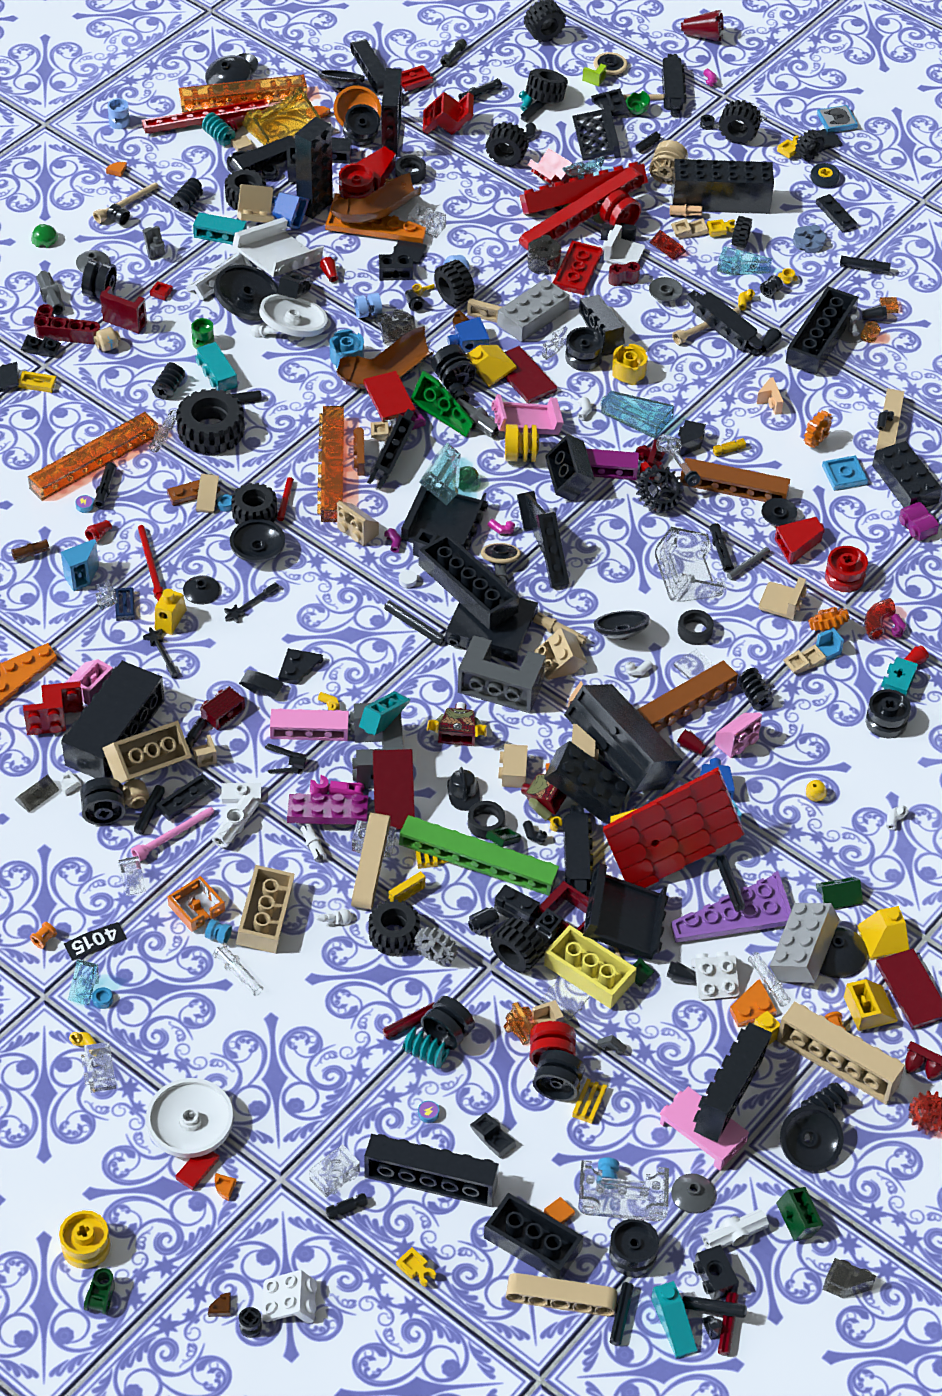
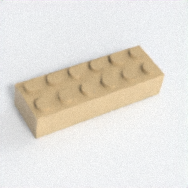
M795 1001L781 1019L777 1042L887 1105L899 1088L905 1065L897 1058H892L878 1047L871 1046L862 1038L852 1035L843 1027L833 1024L824 1016L812 1012L805 1005H800Z

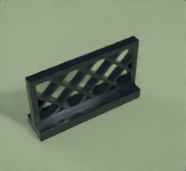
M609 104L603 105L602 110L572 115L582 160L613 154L615 158L621 157L619 141ZM596 116H601L598 120L593 119ZM577 120H585L583 123L577 122ZM589 122L594 123L592 127L588 126L587 124ZM598 126L603 127L601 130L596 129ZM582 129L588 130L585 134L580 132ZM592 132H593V133H596V136H595V137H592V136H589V135H590ZM601 136L606 137L603 141L599 140ZM585 139L590 140L588 144L583 143ZM594 143L599 144L597 148L593 147L592 145ZM603 146L609 148L608 150H601ZM588 149L593 151L592 153L585 154Z

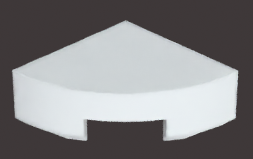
M70 770L63 775L61 782L62 792L66 796L81 786V781Z

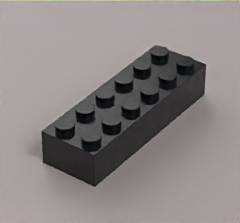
M314 117L295 133L297 196L310 199L305 216L314 219L333 202L331 124L317 117Z
M827 286L788 346L785 363L818 374L849 325L850 315L856 314L859 297Z
M448 533L419 549L418 565L488 629L518 613L519 596Z
M750 1022L745 1029L741 1028L736 1039L738 1042L734 1041L729 1053L731 1055L725 1056L721 1065L723 1069L718 1068L714 1076L715 1082H710L706 1090L708 1095H703L698 1104L701 1110H698L693 1122L696 1125L693 1132L718 1142L763 1062L772 1032Z
M371 1133L364 1155L365 1178L492 1207L498 1186L499 1163H495L490 1159L474 1158L469 1154L453 1153L448 1149L440 1150L426 1144L419 1145L410 1143L405 1139L398 1140L389 1138L384 1134L376 1135Z

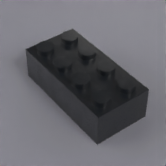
M906 441L875 451L872 466L903 508L917 502L922 503L925 507L939 503L942 487Z
M568 741L556 750L544 776L546 781L603 823L610 821L611 816L619 814L630 789V786L624 780L571 741Z
M507 1193L484 1225V1239L554 1279L563 1278L583 1247L584 1236L510 1193Z

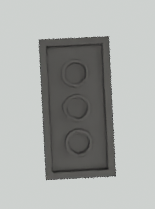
M473 636L458 668V693L530 714L544 682L546 656L528 651L520 670L491 662L492 640Z
M354 703V711H350V733L354 735L355 743L382 742V749L356 750V758H352L353 781L364 784L365 789H374L372 750L403 749L401 713L384 731L377 735H371L359 727L364 708L370 703Z

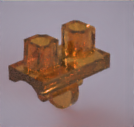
M515 1002L512 1004V1010L505 1017L507 1022L504 1024V1029L508 1033L513 1032L514 1035H517L522 1045H527L530 1041V1030L538 1023L529 1022L532 1017L529 1006L521 1007L519 1002Z

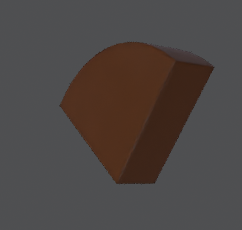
M460 310L453 317L452 324L454 329L456 324L470 320Z
M231 1292L221 1294L220 1297L210 1304L208 1317H231Z

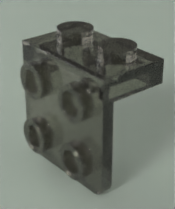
M403 309L394 310L391 314L380 313L377 314V317L373 318V322L380 326L382 340L385 344L397 341L404 334L416 328L414 316L403 311Z

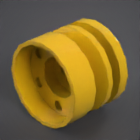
M506 424L505 461H517L519 454H522L524 462H527V454H531V462H536L539 452L537 426L531 425V433H528V425H524L523 432H519L517 424Z

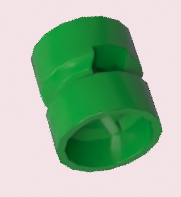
M200 318L193 321L191 324L192 345L196 350L198 347L215 342L214 325L211 320Z

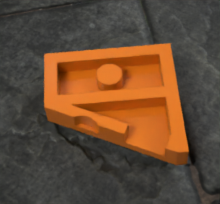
M760 979L730 1006V1013L737 1027L748 1025L749 1022L754 1023L755 1019L766 1011L772 1016H776L777 1013Z

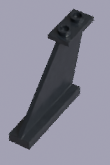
M534 490L516 494L523 530L532 529L544 555L550 587L570 584L556 512L546 513L537 503Z

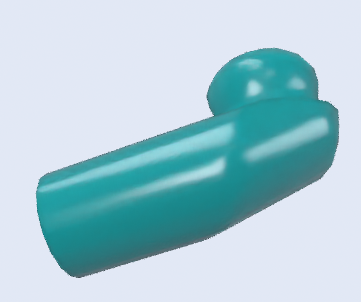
M522 90L519 93V98L523 102L520 109L525 111L531 105L533 99L526 91Z

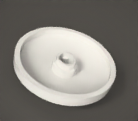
M273 294L262 300L259 310L261 318L267 325L279 332L297 337H312L321 334L325 330L328 321L327 314L319 305L303 297L294 299Z
M184 1078L173 1081L162 1087L152 1097L148 1105L146 1124L149 1136L158 1148L170 1155L181 1158H194L206 1155L221 1146L231 1132L233 1109L230 1099L219 1086L204 1079Z

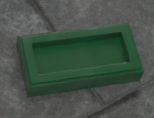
M508 826L488 831L486 835L487 839L500 847L519 843L522 837Z

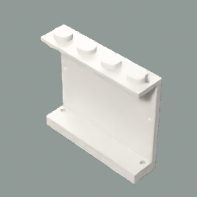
M284 217L236 232L232 246L272 277L320 262L324 250L323 245L310 250L286 233L288 220Z

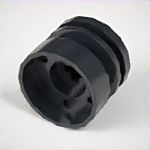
M450 344L441 348L432 358L431 367L447 390L454 383H462L464 388H466L476 376L475 366L462 347L457 344Z

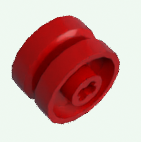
M351 163L341 168L339 172V194H341L342 198L361 199L374 192V171L371 167L361 163Z
M616 190L602 203L599 216L606 224L614 226L621 223L635 225L641 214L642 207L637 200L630 197L625 191Z
M853 546L834 548L830 551L827 559L825 581L831 588L840 592L850 593L857 591L863 586L868 567L867 556L863 551Z
M546 1021L534 1025L530 1030L529 1060L532 1065L537 1067L541 1054L548 1050L566 1051L576 1056V1031L572 1026L559 1021Z

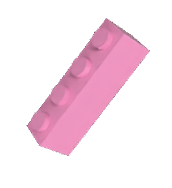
M271 709L270 739L348 741L349 711Z

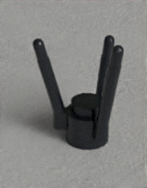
M269 743L265 746L267 750L289 756L288 765L292 766V768L270 769L268 773H298L299 769L304 770L306 754L293 752Z

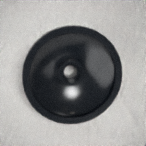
M227 55L220 57L207 68L205 73L206 83L215 92L229 93L236 91L249 81L252 72L251 66L241 56Z
M341 70L318 71L319 78L327 85L335 87L337 91H342L349 86H357L365 81V76L354 72Z
M253 519L245 521L235 527L230 535L231 550L237 557L248 562L260 563L272 560L282 552L285 546L284 532L278 525L268 520Z
M634 610L611 612L598 617L594 621V629L609 638L627 640L645 630L650 624V617L644 612Z
M837 925L819 973L831 978H847L858 973L863 968L867 959V947L861 936L848 927Z
M816 1105L799 1107L792 1111L782 1124L780 1131L782 1151L786 1158L800 1169L807 1171L825 1169L837 1160L843 1148L844 1136L841 1124L833 1113L823 1107ZM806 1134L810 1136L809 1142H806L804 1139Z

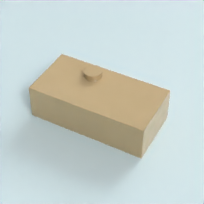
M178 720L103 747L113 777L120 781V783L180 763L192 757Z
M255 865L238 928L236 945L276 954L293 887L294 873Z

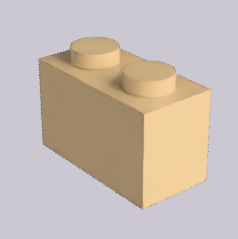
M504 744V752L500 751L499 763H503V767H499L498 779H502V787L521 788L525 783L528 745Z

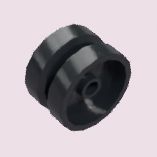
M365 104L352 106L345 115L343 124L344 137L351 138L352 144L355 146L363 147L370 145L375 141L380 126L378 112L373 107Z
M90 259L85 266L82 276L81 289L83 296L92 298L97 296L100 299L102 291H105L108 286L112 287V292L114 293L117 281L116 265L110 263L102 265L100 261Z
M579 327L570 331L566 339L565 360L567 364L574 369L582 371L593 370L598 367L603 357L604 338L602 334L590 327Z
M884 689L875 692L869 700L865 719L867 728L871 733L881 738L889 739L902 735L906 730L911 710L909 699L897 690Z
M99 777L91 779L82 785L80 789L82 818L86 822L104 826L114 824L124 817L126 813L124 789L120 781L114 778Z
M441 996L434 1003L432 1009H429L421 1018V1025L425 1033L431 1035V1040L439 1039V1046L446 1042L445 1049L455 1050L463 1041V1037H466L475 1028V1021L468 1009L460 1002L448 996Z
M548 1050L543 1052L539 1058L538 1069L532 1081L535 1090L551 1100L570 1101L575 1099L580 1089V1081L583 1079L585 1072L583 1062L575 1055L566 1051Z
M631 1218L617 1224L611 1233L608 1256L615 1270L630 1277L642 1276L651 1271L656 1263L659 1248L657 1231L650 1223L642 1219Z

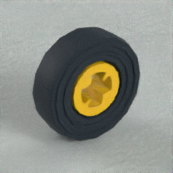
M820 163L813 166L810 178L816 186L823 188L833 187L839 181V170L834 165Z

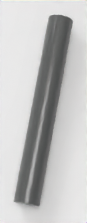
M765 547L727 573V578L729 580L735 578L769 554L770 549Z

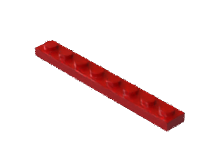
M265 98L141 121L145 134H152L163 130L169 131L175 128L202 125L205 116L212 112L222 120L241 115L245 117L255 114L261 115L270 112V106Z

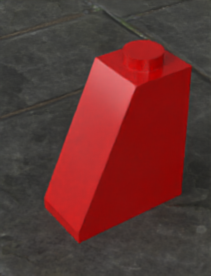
M385 146L357 162L371 167L374 171L375 190H378L385 184L396 165V154Z
M812 517L776 527L775 541L789 565L796 562L822 541V536L825 532L824 525L819 522L817 517Z

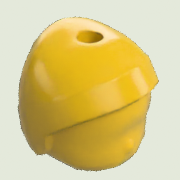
M812 780L807 784L806 797L809 800L818 802L826 797L827 789L822 781Z

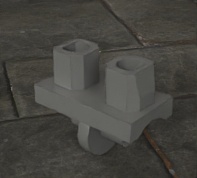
M155 226L143 229L148 258L152 260L157 256L165 255V244L162 241L160 227Z

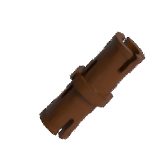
M47 539L36 543L31 544L29 542L25 546L11 549V554L15 561L28 556L34 557L35 554L49 551L50 548Z

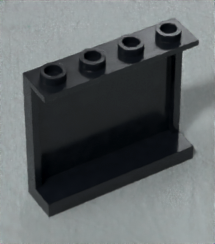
M424 478L401 527L402 541L413 543L414 538L422 528L436 533L440 537L448 533L461 546L469 550L472 543L471 538L475 537L477 533V525L482 522L483 511L486 512L489 502L486 501L487 493H484L480 500L431 487L432 479Z
M519 598L518 613L491 629H488L459 602L447 627L445 644L467 650L473 636L483 637L492 640L491 657L517 663L519 650L532 620H534L535 615L538 613V602Z
M599 863L592 874L583 936L652 960L654 955L659 953L662 948L660 938L664 932L662 922L666 917L664 907L668 902V896L666 895L667 887L664 886L661 892L657 893L607 875V865Z

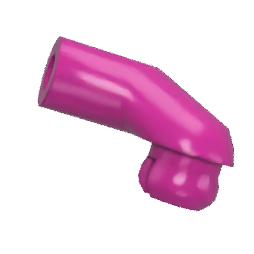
M705 69L703 75L708 78L706 83L712 87L717 83L718 77L710 69Z
M491 519L488 522V527L498 534H511L514 532L515 523L507 521L506 525H501L496 520Z

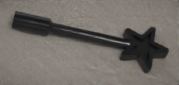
M274 582L265 588L262 593L239 608L237 604L232 609L224 608V612L227 614L225 621L233 619L236 623H239L238 617L245 615L243 610L264 596H268L279 589V585Z
M149 627V633L143 635V640L150 641V646H153L154 643L156 644L171 677L177 678L179 674L160 642H164L163 637H161L163 630L154 631Z

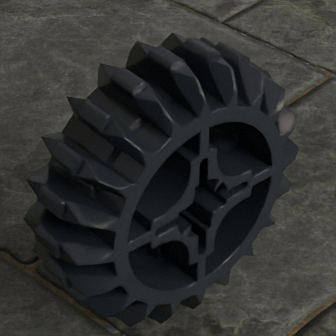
M662 464L659 467L657 465H653L651 468L647 467L645 471L640 473L641 477L637 478L638 483L635 488L638 489L636 495L641 496L639 501L645 502L643 507L648 505L650 506L649 511L655 508L656 513H659L661 510L665 513L668 510L671 511L674 506L679 504L683 497L681 494L684 492V489L680 488L683 486V483L678 482L680 476L676 477L674 475L676 470L670 472V466L664 469ZM651 477H660L661 479H660L659 481H657V480H653V481H652V480H650L649 478H651ZM660 497L670 498L666 501L658 500Z

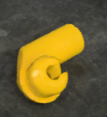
M72 1032L69 1036V1040L73 1045L87 1047L91 1054L97 1053L100 1049L93 1037L87 1032Z

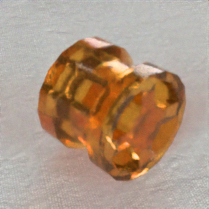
M874 321L866 322L861 332V338L868 343L875 342L881 331L880 325Z

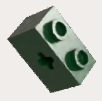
M806 1187L789 1189L776 1202L794 1242L812 1238L824 1226Z

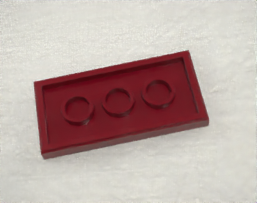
M520 346L504 352L517 366L515 370L504 378L528 404L557 392V386Z
M412 749L372 750L375 813L391 816L389 829H402L408 815L415 817Z
M913 948L876 960L877 968L912 1030L942 1020V998Z

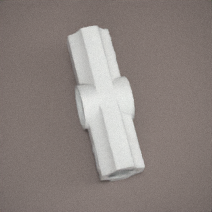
M249 794L243 795L237 805L227 811L226 819L213 834L212 841L218 847L227 848L234 837L244 830V824L259 805L258 801Z
M760 1209L740 1218L733 1216L727 1219L721 1227L702 1235L704 1247L709 1249L721 1245L723 1249L731 1244L738 1246L744 1243L749 1236L768 1228L769 1222L764 1211Z

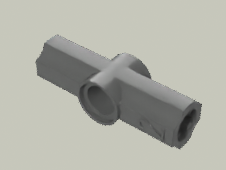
M39 272L36 280L40 287L43 302L53 307L55 315L62 314L65 306L61 299L58 284L54 283L49 272Z
M460 398L456 400L474 421L471 429L478 428L493 438L498 436L500 432L498 426L493 419L488 417L485 409L482 407L475 408Z

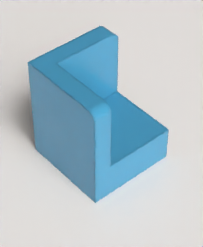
M834 628L818 634L816 646L825 655L826 661L841 655L844 639Z

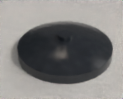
M232 265L222 269L217 275L214 283V293L219 303L233 315L247 320H263L259 313L261 302L267 296L277 294L278 286L269 275L257 268L247 265Z

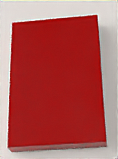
M397 371L363 379V384L382 422L395 419L399 414L404 416L407 409L415 413L416 409Z

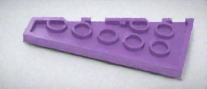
M779 871L772 873V876L766 879L757 880L756 884L739 889L745 902L744 911H735L728 894L712 905L709 903L695 913L690 912L672 921L671 930L675 943L786 926L791 908Z

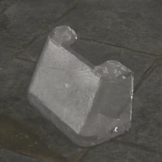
M671 526L657 544L655 558L671 601L685 602L719 597L727 589L723 579L716 578L713 581L705 559V556L711 550L708 534Z
M581 1160L578 1189V1209L581 1213L588 1216L655 1222L666 1218L669 1197V1168L658 1167V1171L654 1176L646 1174L645 1181L602 1178V1170L595 1171L592 1167V1161Z

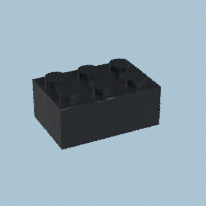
M567 434L545 455L557 496L572 502L595 480L583 440Z

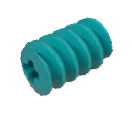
M213 112L206 115L203 119L202 128L222 146L231 144V139L235 138L236 133L227 123Z
M413 1027L407 1034L402 1049H405V1052L408 1054L412 1053L414 1057L420 1056V1060H427L429 1065L434 1064L437 1069L441 1068L450 1052L449 1048L445 1049L446 1042L438 1046V1038L430 1042V1034L424 1039V1031H420L417 1035V1028Z

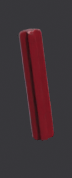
M435 1002L384 1027L382 1030L385 1038L390 1039L421 1023V1018L429 1009H432Z
M728 1292L726 1302L738 1303V1293ZM723 1315L718 1346L719 1355H730L736 1317Z

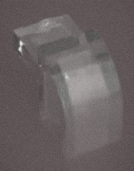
M135 856L118 860V869L126 896L146 892L139 857Z

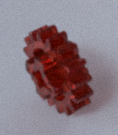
M928 1090L925 1096L920 1092L918 1098L913 1097L912 1103H910L908 1118L912 1119V1126L918 1125L917 1131L924 1129L925 1135L933 1132V1135L937 1136L938 1131L942 1133V1097H939L937 1091L934 1095H931V1092Z

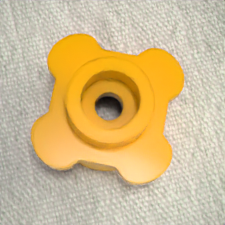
M785 268L782 270V273L778 274V277L782 279L784 284H790L792 281L798 280V277L795 276V271L791 268Z

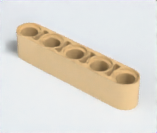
M887 388L883 411H893L894 417L892 421H886L885 430H879L876 450L894 445L896 442L905 391Z
M370 813L352 895V907L369 910L373 908L390 827L391 816L377 813Z
M512 1273L508 1277L505 1297L508 1301L600 1316H612L615 1314L618 1292L616 1289L608 1286Z

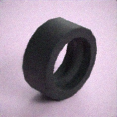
M406 155L399 158L395 165L396 177L410 173L412 184L422 182L426 177L425 161L416 155ZM413 167L419 170L415 172H407L403 169Z
M692 609L685 611L678 620L677 631L680 639L691 645H701L708 642L713 634V619L702 610ZM697 622L704 625L706 630L692 632L685 625Z
M477 802L468 812V829L477 838L487 839L488 831L505 827V811L496 802ZM480 814H491L497 817L498 822L492 826H482L475 822V818Z

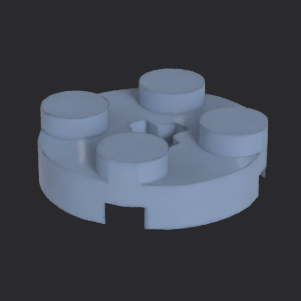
M818 225L797 227L793 235V244L799 250L800 248L805 249L806 253H816L825 246L826 234Z

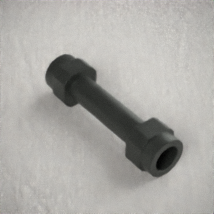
M464 39L457 40L455 47L440 59L441 65L444 67L450 65L452 58L459 51L465 49L467 42Z

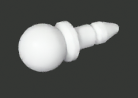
M258 324L253 325L250 329V334L256 338L266 337L267 334L279 332L272 327Z
M347 909L334 910L332 914H321L315 919L320 922H333L335 925H347L352 921V913Z

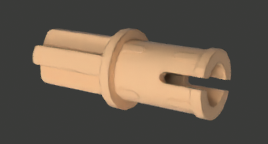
M687 204L685 206L670 205V216H701L702 206H687Z

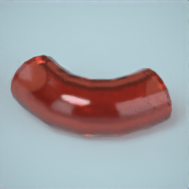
M891 598L873 604L866 612L864 626L866 634L872 640L878 639L885 634L886 629L883 625V620L896 614L895 604Z

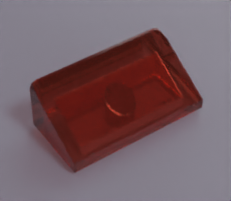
M661 230L649 242L672 260L686 252L681 244Z

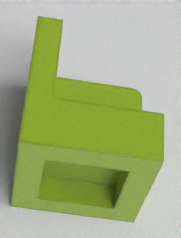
M600 64L596 70L584 67L582 81L599 87L606 79L607 65Z

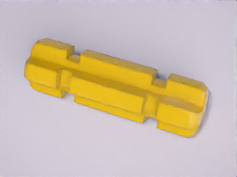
M740 438L736 442L735 440L721 444V446H713L712 451L715 456H719L722 453L726 454L737 451V448L739 450L746 448V441L744 438Z

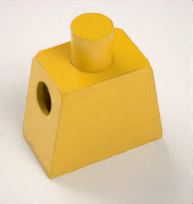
M165 589L155 606V630L162 629L163 633L173 634L187 611L182 593L172 589Z

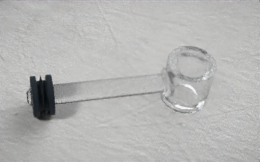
M665 434L660 435L656 442L657 450L672 455L685 473L684 479L689 486L697 485L701 478L696 471H691L679 454L681 449L680 439Z

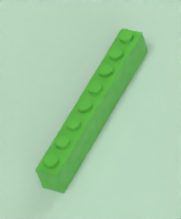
M408 815L400 831V846L435 856L450 863L548 896L551 894L558 876L559 866L551 862L542 861L533 856L516 852L513 849L500 847L495 843H489L477 837L462 834L456 830L424 821L418 817Z

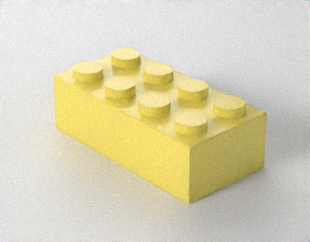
M571 925L545 951L544 957L545 967L610 1009L635 982L636 967L591 938L583 936L582 932Z

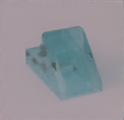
M77 959L68 996L69 1001L90 1005L94 984L99 983L98 964Z

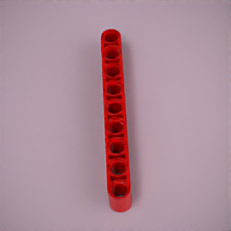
M633 167L627 168L523 233L519 238V244L530 253L537 252L599 213L602 203L612 192L623 190L629 194L639 188L644 183V175Z

